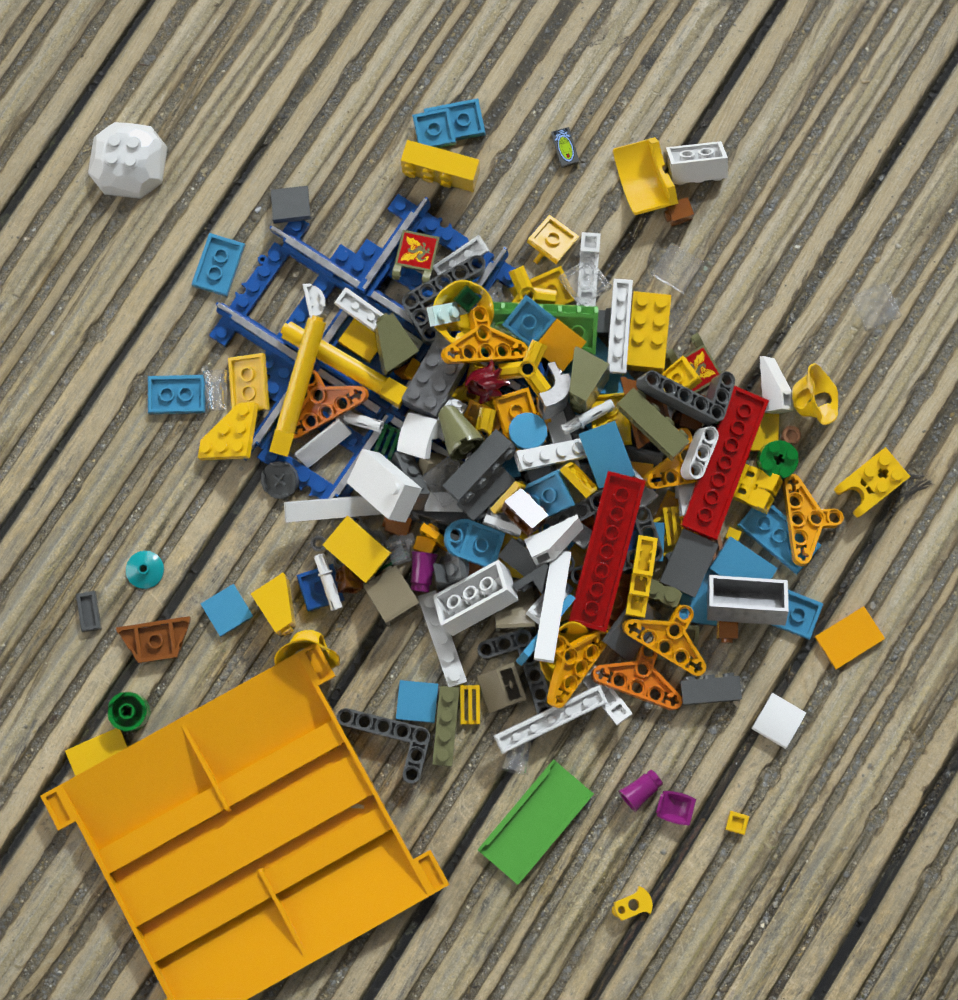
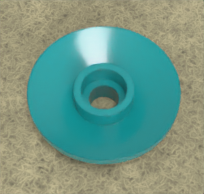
M151 551L135 553L126 564V576L129 582L140 589H149L156 586L164 575V564L161 558ZM144 565L147 566V570L145 572H141V567Z

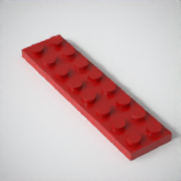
M734 386L726 415L723 420L719 421L716 429L719 435L703 477L697 479L682 518L681 527L714 541L718 539L769 400Z
M611 471L607 472L575 594L576 599L573 601L568 622L575 621L591 629L607 631L646 480Z

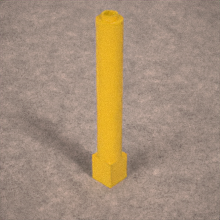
M312 315V318L307 319L269 452L288 457L326 326L322 317Z
M293 322L285 323L280 331L282 334L281 338L299 348L304 329ZM321 340L316 357L318 360L377 393L382 399L400 409L403 404L401 398L407 389L406 386L390 377L387 378L331 344Z

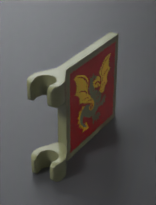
M403 230L392 271V279H400L403 267L423 271L422 284L431 280L440 237Z
M698 333L690 338L697 349L684 356L702 380L701 383L692 389L696 393L709 386L711 380L721 374ZM672 348L666 351V357L671 364L678 360Z

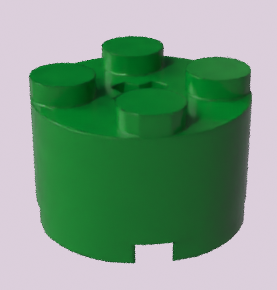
M782 440L765 444L759 450L756 459L760 470L770 477L772 473L780 475L781 479L789 477L794 473L799 460L797 450L790 443ZM780 456L781 463L776 464L774 457Z
M122 692L110 700L107 714L110 723L115 728L133 732L146 725L151 711L147 700L143 696L133 692ZM127 708L132 709V710H131V713H132L131 716H130V715H126V713H127V710H126V709H127Z

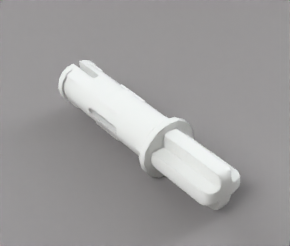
M609 399L581 415H575L574 419L562 424L561 429L565 435L579 428L583 429L590 422L615 410V405Z
M351 410L335 418L336 420L339 418L346 425L350 423L379 433L384 426V421L359 415Z
M318 554L314 558L319 571L318 577L321 578L330 610L334 611L343 606L331 574L333 571L329 569L325 554Z

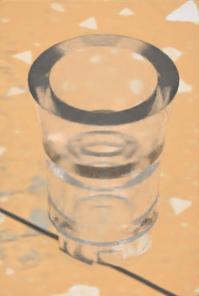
M207 370L202 372L208 410L227 409L228 370Z
M528 741L508 751L501 769L510 773L528 775L531 742Z

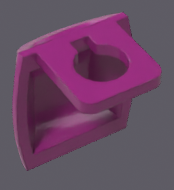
M663 791V794L660 795L656 811L657 816L675 824L690 825L696 799L679 792Z

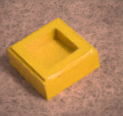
M730 811L725 830L745 835L750 816Z

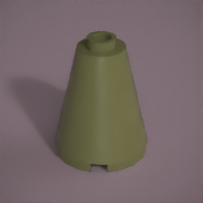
M446 405L440 409L438 417L448 455L451 460H463L467 458L466 454L470 452L473 454L484 442L483 436L455 406Z

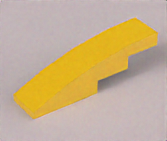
M638 535L625 616L645 618L658 538Z

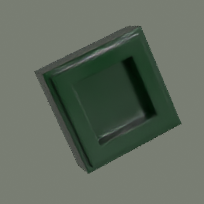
M465 285L453 300L469 313L481 298Z

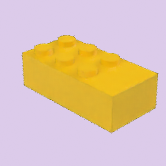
M407 140L401 158L402 173H405L410 178H415L416 176L428 183L438 182L446 188H451L452 186L474 192L480 173V160Z
M633 292L626 370L655 371L660 374L664 371L671 295Z

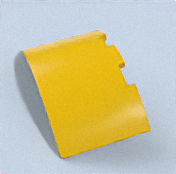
M655 137L613 149V156L621 185L634 215L678 204L675 185L671 181L669 174H665V171L662 169L665 163L659 141Z

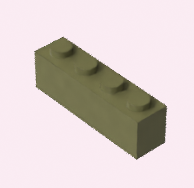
M633 387L617 403L616 408L672 461L688 445V435L681 429L677 430L673 426L674 422L668 416L664 417L656 404H650L645 399L646 395L641 390H636Z
M440 686L432 764L434 766L453 767L460 688Z

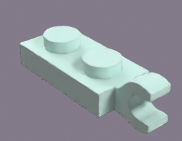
M456 302L427 307L430 327L460 321L459 315L467 314L465 310L457 306Z

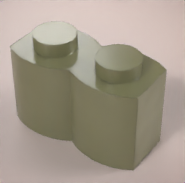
M651 579L648 601L658 602L667 609H676L682 593L674 587L663 586L659 581Z

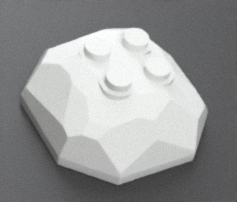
M114 122L94 137L88 174L105 195L141 199L162 184L167 146L151 126Z

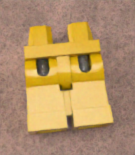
M745 464L733 500L768 514L774 501L773 496L776 497L783 480L780 475L772 473L770 477L759 468Z

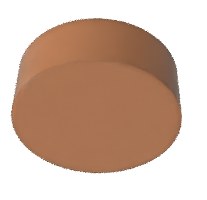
M788 426L782 431L781 439L792 446L796 445L801 439V432L795 426Z

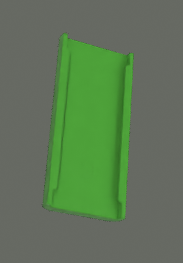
M493 301L494 317L490 327L520 340L502 326L503 322L519 303ZM539 304L586 341L581 349L594 356L596 355L598 306ZM499 347L498 353L505 354V350ZM482 348L481 353H488V350ZM516 348V349L512 350V353H513V352H519V353H521V350H518V349Z
M553 759L478 848V851L518 885L594 793Z

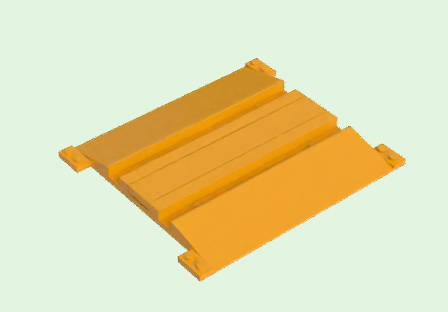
M315 643L40 796L58 831L75 822L77 823L167 996L165 1000H247L450 885L432 851L429 850L413 859L396 825H394L381 797L320 688V685L335 678L336 675L321 648ZM356 804L364 805V809L350 807Z

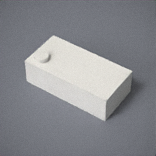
M362 449L346 482L387 519L405 523L422 490L419 485L381 453Z
M499 560L433 595L440 624L452 636L519 600L516 589L513 586L510 570Z

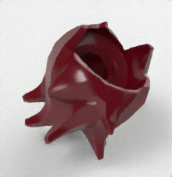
M490 359L487 367L473 371L465 383L468 393L480 396V405L494 398L501 397L500 388L511 383L508 380L499 378L502 369L498 368L495 370L492 359Z

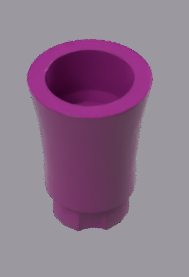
M412 551L411 590L420 592L430 591L434 572L433 564L436 563L438 554Z
M649 770L646 774L644 773L637 780L618 792L624 802L634 812H637L658 791L663 782L653 770Z

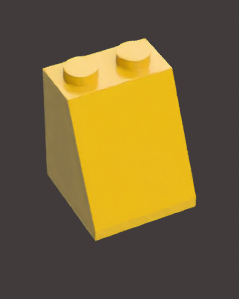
M281 573L252 592L251 596L274 631L279 636L283 635L285 637L294 631L293 628L296 626L290 582L287 576Z

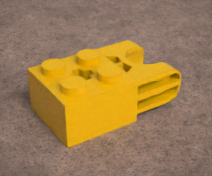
M885 447L834 488V492L841 495L848 490L857 491L861 496V503L853 511V514L856 518H860L911 476ZM879 472L883 473L884 477L880 478L878 476Z

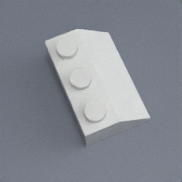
M721 141L666 147L669 176L673 184L702 183L706 180L720 181L728 178V157Z

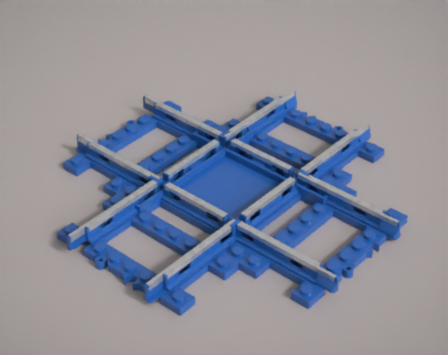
M397 194L388 207V211L402 219V221L383 248L366 239L358 252L354 253L340 244L330 259L301 241L310 227V224L306 221L288 222L283 231L277 227L270 226V231L283 239V246L274 242L268 251V258L265 255L258 257V262L261 266L255 269L247 282L241 283L246 291L244 294L235 292L236 298L229 307L224 303H216V311L222 318L210 333V338L226 347L237 332L266 351L264 354L266 355L267 375L270 376L268 380L269 399L274 401L275 404L254 433L251 454L256 446H258L262 450L257 458L265 464L269 465L275 461H286L291 464L298 473L300 490L303 491V488L307 486L311 488L310 497L315 496L318 499L351 497L350 495L354 489L346 482L362 449L374 451L381 432L369 429L364 437L348 427L352 434L339 444L354 455L334 484L325 480L289 455L286 457L269 452L299 348L282 339L280 332L277 335L248 317V314L290 256L319 275L312 285L323 292L325 301L335 286L342 291L346 287L383 314L387 313L390 315L393 313L404 329L422 341L404 311L403 306L378 289L387 276L392 278V271L403 230L417 233L420 231L423 234L440 237L439 244L452 252L469 242L467 237L452 228L451 223L446 228L441 227L440 224L443 219L436 218L428 213L431 204L427 197L417 206L400 194ZM503 248L495 261H493L494 254L488 252L482 257L486 262L485 272L472 282L483 286L487 292L490 291L496 281H499L508 288L513 287L514 285L508 272L516 268L505 262L509 256L507 248ZM476 262L473 264L478 269L482 267L480 263ZM402 267L400 279L395 281L412 291L422 285L423 275L416 270ZM377 273H379L378 276L376 277V279H375V280L373 281V283L371 284V282H372V280L374 279V277L377 275ZM427 290L424 291L422 295L424 297H430L433 293ZM305 296L286 321L287 324L293 322L305 329L307 319L310 318ZM376 301L387 307V309L376 303ZM340 309L323 333L322 340L382 374L378 352L371 362L368 363L338 343V340L354 319L351 315L348 317L349 314ZM419 316L415 319L419 323L425 321ZM452 331L450 335L455 338L460 331ZM427 332L425 337L432 339L435 337V333ZM423 342L414 358L422 363L431 346ZM482 353V355L488 357L489 353ZM316 358L313 370L319 373L325 387L332 385L363 386ZM480 362V363L483 364V365H485V366L487 367V365H488L490 362ZM468 369L466 370L458 386L463 385V383L465 382ZM394 372L386 376L407 388L411 380L401 379ZM313 374L311 375L309 384H312L314 382L315 377ZM509 379L510 385L502 386L499 391L505 395L524 388L514 379ZM366 388L369 393L368 399L353 409L364 416L384 421V424L387 423L402 429L405 421L404 416L409 408L402 405L399 409L382 399L377 393ZM357 391V395L350 398L361 399L360 395L362 394V391ZM531 395L534 406H536V397ZM341 398V399H340L341 401H343L344 403L347 404L346 399H344V398ZM323 410V415L329 418V414ZM309 416L307 422L309 425L314 426L316 420L313 416ZM333 419L332 421L326 423L325 425H323V426L317 428V430L320 431V432H322L325 428H327L330 424H332L336 419ZM390 429L387 430V433H386V435H385V438H384V440H383V443H382V445H381V448H380V450H379V453L382 452V449H383V447H384V444H385V442H386V439H387V437H388V434H389V432H390ZM394 432L384 456L386 459L397 435L396 432ZM432 439L431 452L449 457L446 445L437 439ZM414 456L416 462L418 463L419 457ZM465 459L458 461L464 463Z

